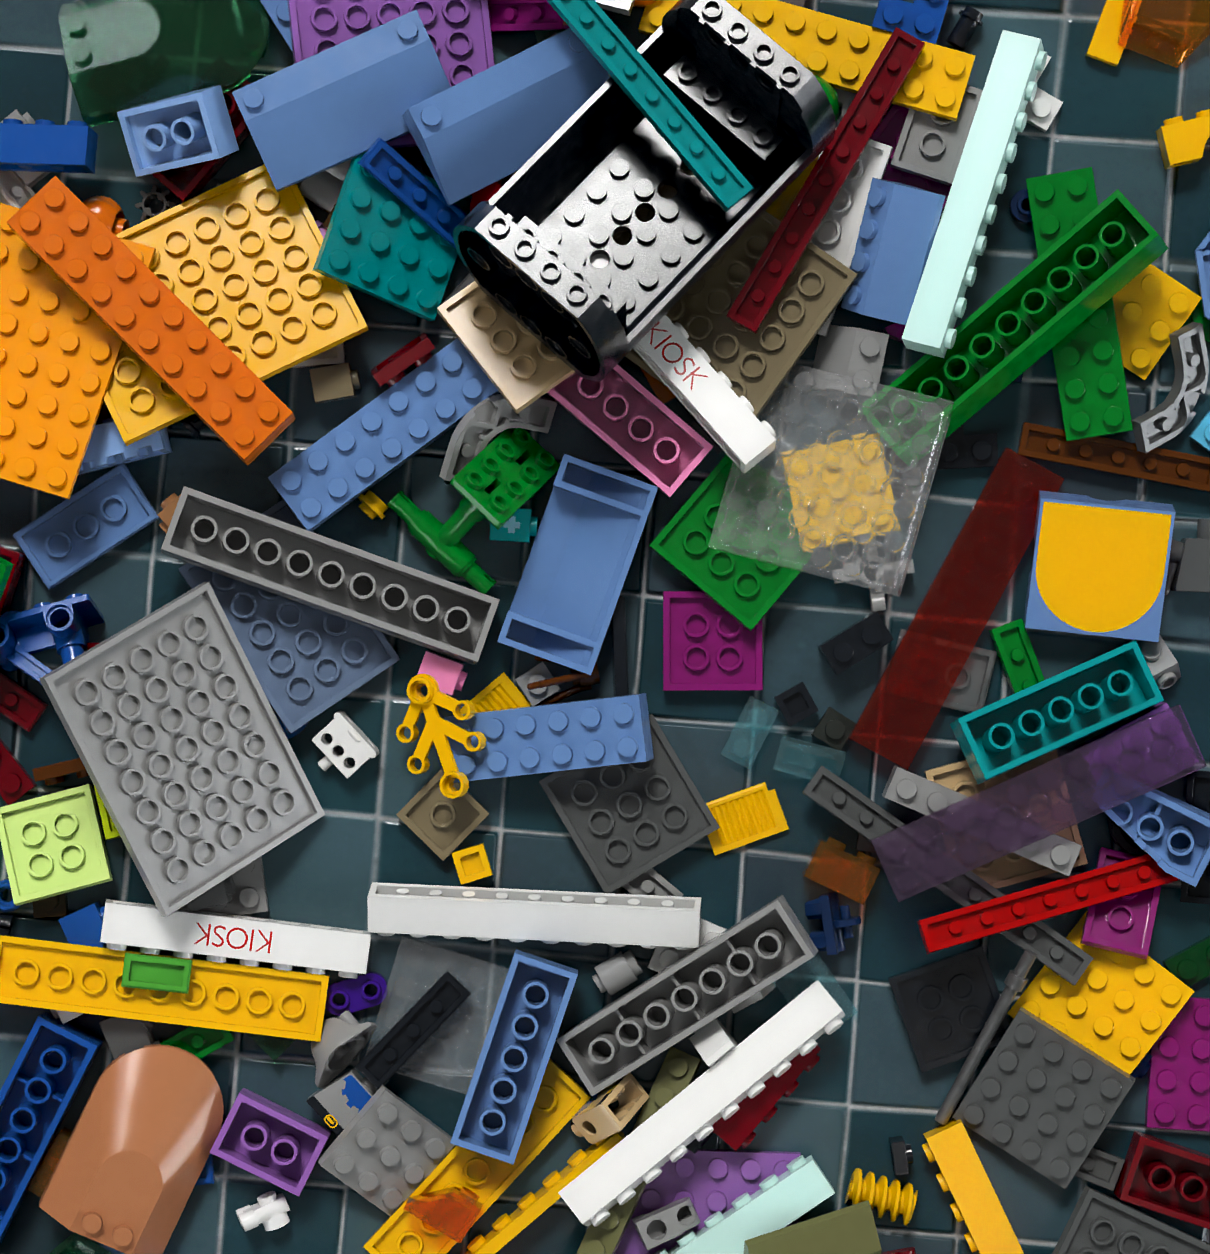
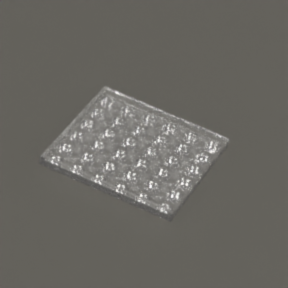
M795 364L757 417L760 422L763 420L767 421L776 433L774 437L776 439L775 450L745 474L732 462L708 547L900 597L952 416L951 411L954 402Z

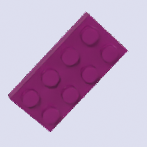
M1190 997L1149 1050L1144 1125L1147 1128L1210 1132V998Z

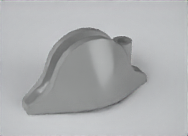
M350 1011L343 1012L339 1018L324 1020L321 1042L311 1041V1051L316 1065V1086L324 1088L342 1072L364 1049L378 1025L374 1022L360 1024Z

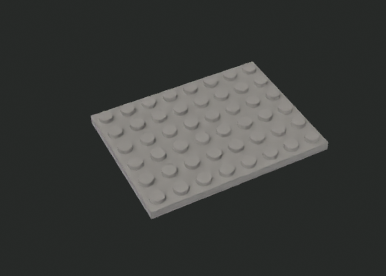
M209 582L201 583L39 678L161 916H169L325 815Z

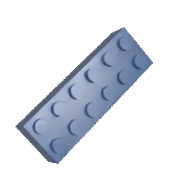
M646 693L475 712L474 716L469 720H458L454 715L444 717L445 720L469 732L479 731L486 737L484 749L470 752L463 744L447 736L458 770L464 773L469 781L646 762L654 759ZM473 736L471 743L475 748L478 745V739L476 736ZM457 778L454 780V783L460 782Z
M518 949L515 950L450 1142L451 1144L514 1165L578 976L577 969Z

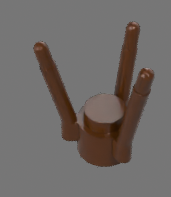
M535 656L536 661L552 662L547 659ZM597 662L591 675L570 668V674L529 683L527 688L532 690L571 681L573 685H576L546 698L537 705L553 704L581 691L591 690V685L600 684Z

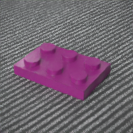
M1101 847L1095 869L1139 856ZM1161 886L1088 907L1080 944L1146 959L1148 957Z

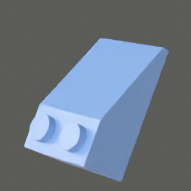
M221 85L180 94L117 112L136 177L219 159L239 150Z

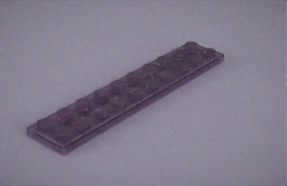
M1177 704L873 838L871 842L895 897L900 902L1200 770L1207 765L1181 706Z

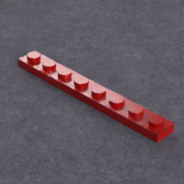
M1149 854L925 918L917 921L926 952L929 954L1176 882L1180 879L1166 873Z

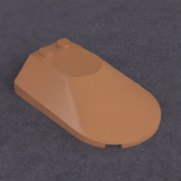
M162 1044L146 1045L144 1048L127 1054L124 1053L112 1061L98 1078L41 1196L39 1207L68 1230L122 1253L163 1254L210 1155L209 1152L221 1130L224 1114L223 1097L215 1075L210 1068L194 1054L179 1047Z

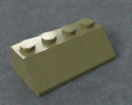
M868 1200L745 1240L744 1254H881L882 1252L872 1208Z

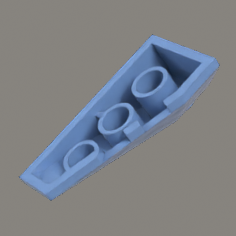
M1104 767L1089 798L1120 826L1142 850L1144 849L1166 873L1196 887L1210 861V814Z

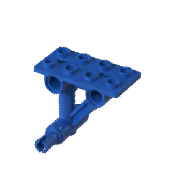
M82 593L71 594L65 600L54 603H38L33 606V609L22 612L9 611L3 613L0 617V667L7 671L20 669L42 685L39 678L50 673L52 670L30 654L56 647L57 654L61 655L62 663H67L84 653L87 643H89L88 627L104 623L102 613L90 595Z

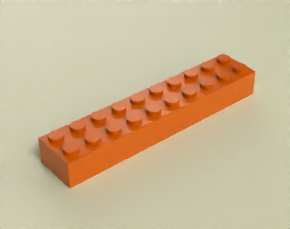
M56 176L7 221L11 230L247 466L296 420L293 412Z

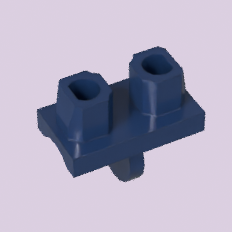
M838 891L825 893L819 896V898L805 903V912L808 920L822 918L824 930L813 931L809 936L818 951H827V955H837L838 952L845 951L844 939L854 938L852 926L861 924V917L851 916L849 905H839Z

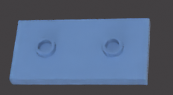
M121 463L72 495L69 500L66 499L14 533L13 536L48 590H51L160 519L126 464Z

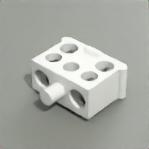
M341 710L336 712L334 719L312 739L314 744L325 754L318 762V765L326 771L334 764L346 778L353 775L370 758H375L380 753L378 747ZM326 733L332 736V742H328L325 739ZM337 745L343 747V754L337 752ZM349 757L354 759L355 766L348 764L347 760Z

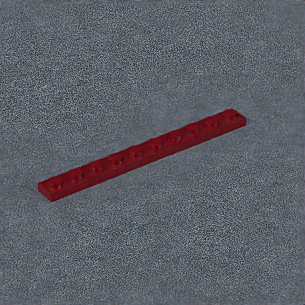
M897 27L895 28L836 128L833 141L823 150L726 315L728 319L755 334L757 333L925 47L924 42Z

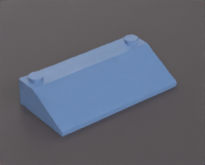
M414 10L233 91L232 94L276 191L279 192L367 152L378 138L388 143L410 133L402 117L405 111L451 86L417 10Z
M568 28L408 108L402 117L448 206L517 172L610 77L608 72L575 33Z
M564 454L537 536L535 537L497 642L591 675L658 487Z

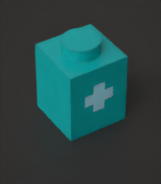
M518 509L499 530L490 523L489 540L530 543V536H537L538 517L532 516L531 509Z

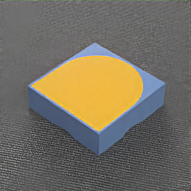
M1039 490L1034 530L1033 563L1029 573L1024 611L1025 628L1158 642L1176 513L1173 504L1126 499L1105 501L1087 495Z

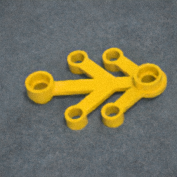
M415 675L407 685V696L411 703L403 723L397 727L396 736L398 740L402 743H410L418 738L419 730L416 724L422 711L427 722L414 754L407 760V768L412 774L425 773L430 767L428 754L434 742L445 773L439 782L441 793L451 799L462 797L469 789V780L464 773L459 772L447 736L463 744L470 752L484 749L486 737L479 731L469 732L441 718L436 705L452 711L454 717L458 720L471 719L475 714V706L469 700L459 701L439 691V685L431 675ZM424 684L427 686L428 693L426 696H424L421 692V688ZM463 704L467 707V714L465 716L460 712ZM406 727L411 731L409 738H406L404 735ZM473 736H476L478 739L476 748L471 743ZM417 758L422 763L420 770L415 767V760ZM456 778L459 779L461 784L459 790L454 787V780Z

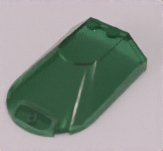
M81 0L63 4L58 14L68 75L82 119L89 127L118 121V111L217 85H221L223 93L232 90L252 75L251 70L256 66L260 58H264L270 39L268 16L260 0Z

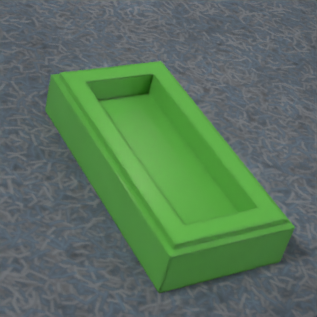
M125 953L121 987L188 994L192 960Z

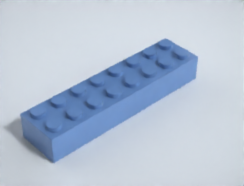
M457 338L433 355L427 362L414 369L270 475L268 479L304 528L312 532L356 500L361 494H364L459 424L462 418L478 403L500 392Z

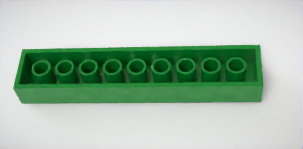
M1117 189L956 327L957 335L952 349L947 348L944 358L925 354L863 407L861 411L897 456L912 468L1169 248L1154 228Z

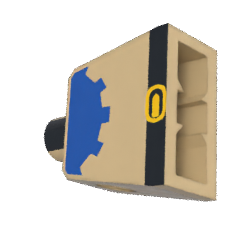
M630 1072L591 1096L572 1117L571 1129L578 1137L584 1136L589 1143L595 1144L621 1131L650 1096ZM618 1100L619 1106L616 1109L608 1107V1105Z

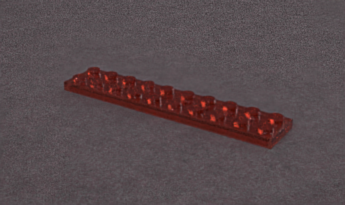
M1007 447L1004 448L996 466L992 470L851 731L849 739L908 770L1034 536L1039 490L1058 492L1064 478Z

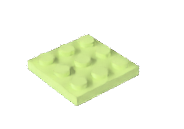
M90 784L0 807V841L13 902L16 906L113 881L93 788Z

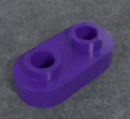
M368 972L358 975L357 979L348 978L334 982L327 989L325 1008L330 1013L340 1016L345 1011L353 1013L382 1003L388 994L387 980L377 972ZM366 985H375L377 987V994L373 996L368 995L365 991ZM341 993L345 996L346 1001L343 1005H338L334 1002L335 994Z

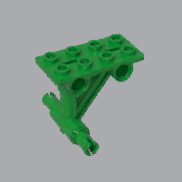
M509 428L504 430L451 479L450 484L463 498L458 509L444 524L429 510H420L402 490L387 506L408 524V532L425 548L430 557L439 561L455 577L460 578L462 576L477 592L486 594L497 581L492 579L475 562L477 560L475 558L476 555L460 540L476 522H480L484 518L499 530L527 500L529 501L558 471L560 464L554 459L552 454L530 436L528 431L522 428Z

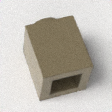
M349 363L309 370L314 399L317 404L356 398V389H361L358 369L352 370Z

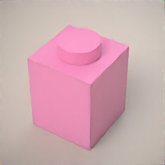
M430 651L425 652L418 674H429L434 677L439 685V691L451 696L454 695L455 690L462 691L468 675L467 672L462 671L465 664Z

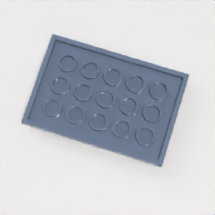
M281 500L262 513L263 515L305 529L284 500ZM186 563L178 569L191 589L203 582L210 583L271 707L290 734L400 660L384 634L380 631L190 563Z

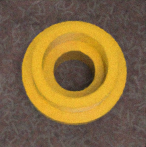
M369 490L365 495L361 494L358 497L362 502L358 507L370 519L373 520L377 516L382 520L385 517L383 513L388 509V506L372 491Z

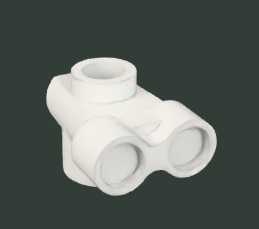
M269 1191L257 1197L258 1203L247 1205L235 1210L245 1232L258 1227L261 1223H263L265 1231H273L290 1222L287 1211L290 1210L283 1193L276 1195L275 1191Z

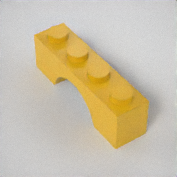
M1210 109L1195 113L1196 118L1184 121L1183 116H1177L1163 121L1164 126H1161L1156 131L1165 170L1195 163L1203 158L1204 147L1210 137Z

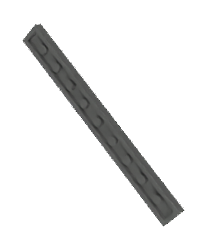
M821 765L802 791L808 798L960 906L967 907L1005 896ZM1042 921L1000 933L1022 950L1028 949L1036 953V960L1072 985H1076L1094 959Z

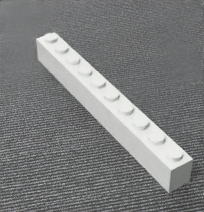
M372 882L367 896L368 932L377 933L381 936L410 934L415 938L434 935L443 936L446 939L475 937L481 941H489L498 938L509 939L517 943L526 940H540L546 944H556L561 941L574 942L582 946L603 943L612 947L640 945L643 948L654 949L659 946L674 947L678 950H689L691 948H699L702 898Z
M818 980L815 981L558 1192L583 1225L587 1227L591 1224L594 1227L598 1226L610 1216L608 1212L610 1208L617 1203L620 1205L625 1204L636 1194L634 1189L643 1181L648 1184L662 1173L660 1167L671 1160L674 1163L683 1157L688 1151L686 1148L688 1144L695 1139L701 1141L714 1130L712 1125L721 1117L727 1120L740 1109L738 1103L748 1096L752 1099L762 1092L766 1087L764 1082L772 1075H775L777 1078L784 1074L792 1066L790 1061L799 1053L801 1056H805L812 1051L818 1044L815 1040L826 1032L830 1035L840 1028L844 1023L841 1019L846 1016L844 1011Z

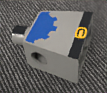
M352 1068L328 1083L324 1088H320L311 1094L306 1102L333 1132L339 1136L378 1089L366 1077L363 1078L356 1069Z

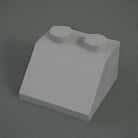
M830 325L826 337L819 335L808 389L868 402L873 400L877 396L889 334L856 327Z

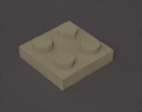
M442 767L396 815L444 861L490 813L468 791L459 798L451 799L445 797L439 787L440 779L445 774ZM459 782L454 783V787L459 790L461 784Z

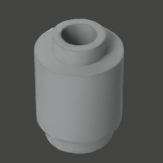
M631 950L625 953L620 951L594 967L597 974L592 976L601 993L608 991L612 996L638 980L637 976L643 973V970Z

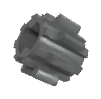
M156 184L153 185L149 193L141 190L142 202L135 204L137 209L144 211L141 216L142 221L177 206L176 203L169 201L172 192L168 189L160 193ZM156 198L164 204L162 211L157 214L149 208L151 201Z

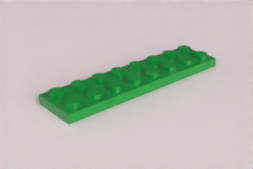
M1092 167L1026 179L1038 257L1099 206ZM1112 296L1052 348L1066 441L1134 431Z

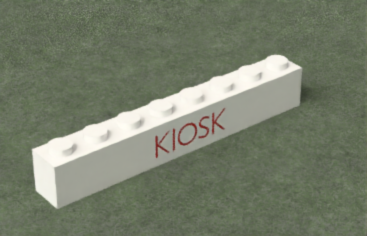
M596 254L591 258L590 263L596 268H604L608 265L609 258L604 254ZM665 314L633 349L745 474L775 450L776 439L774 437L776 433L767 421L763 420L760 422L753 414L754 408L744 396L738 397L731 389L733 385L729 378L722 371L717 373L709 364L711 360L707 353L699 346L695 349L687 340L689 335L684 327L678 322L673 324Z
M106 899L100 942L107 943L106 948L125 951L128 945L140 947V952L145 954L159 955L161 949L173 951V956L192 959L194 953L207 955L206 960L225 963L226 958L240 959L239 964L258 967L259 962L273 963L272 968L291 971L292 966L306 967L305 972L324 975L326 969L339 971L338 976L357 979L358 973L366 974L371 933L363 930L200 910L189 912V909L184 908L178 909L169 916H161L156 905Z

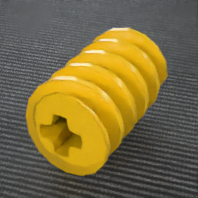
M856 1168L848 1185L845 1204L849 1199L852 1200V1205L868 1200L872 1209L877 1207L878 1218H882L886 1211H890L891 1222H895L899 1214L903 1215V1225L907 1226L915 1209L918 1190L914 1193L911 1183H906L901 1190L898 1179H894L888 1187V1179L884 1175L880 1176L875 1183V1174L871 1171L863 1179L862 1170Z

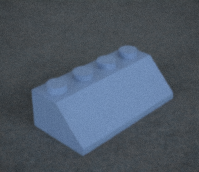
M872 177L855 254L850 267L852 271L858 274V278L843 297L841 308L861 315L906 325L937 232L945 200L944 195L903 183Z

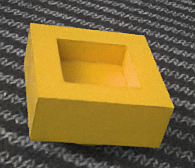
M484 843L451 853L461 885L493 875Z

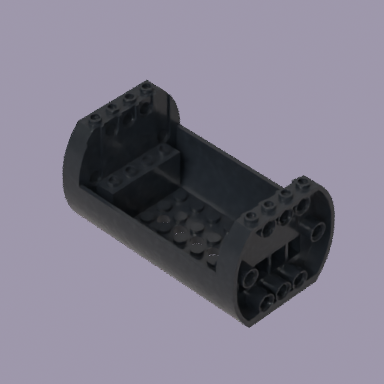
M679 0L664 15L662 25L637 51L752 185L753 190L725 212L695 175H686L681 171V166L684 164L681 158L614 79L610 77L488 201L480 202L453 230L456 250L468 272L482 291L580 377L587 380H603L834 139L836 130L834 112L825 91L815 75L726 0ZM664 185H671L677 190V193L674 197L667 199L661 197L658 190ZM642 208H648L655 215L650 221L643 222L638 220L636 212ZM619 231H626L632 236V239L626 245H619L613 240V236ZM596 254H604L609 258V263L604 268H596L590 263L591 258Z

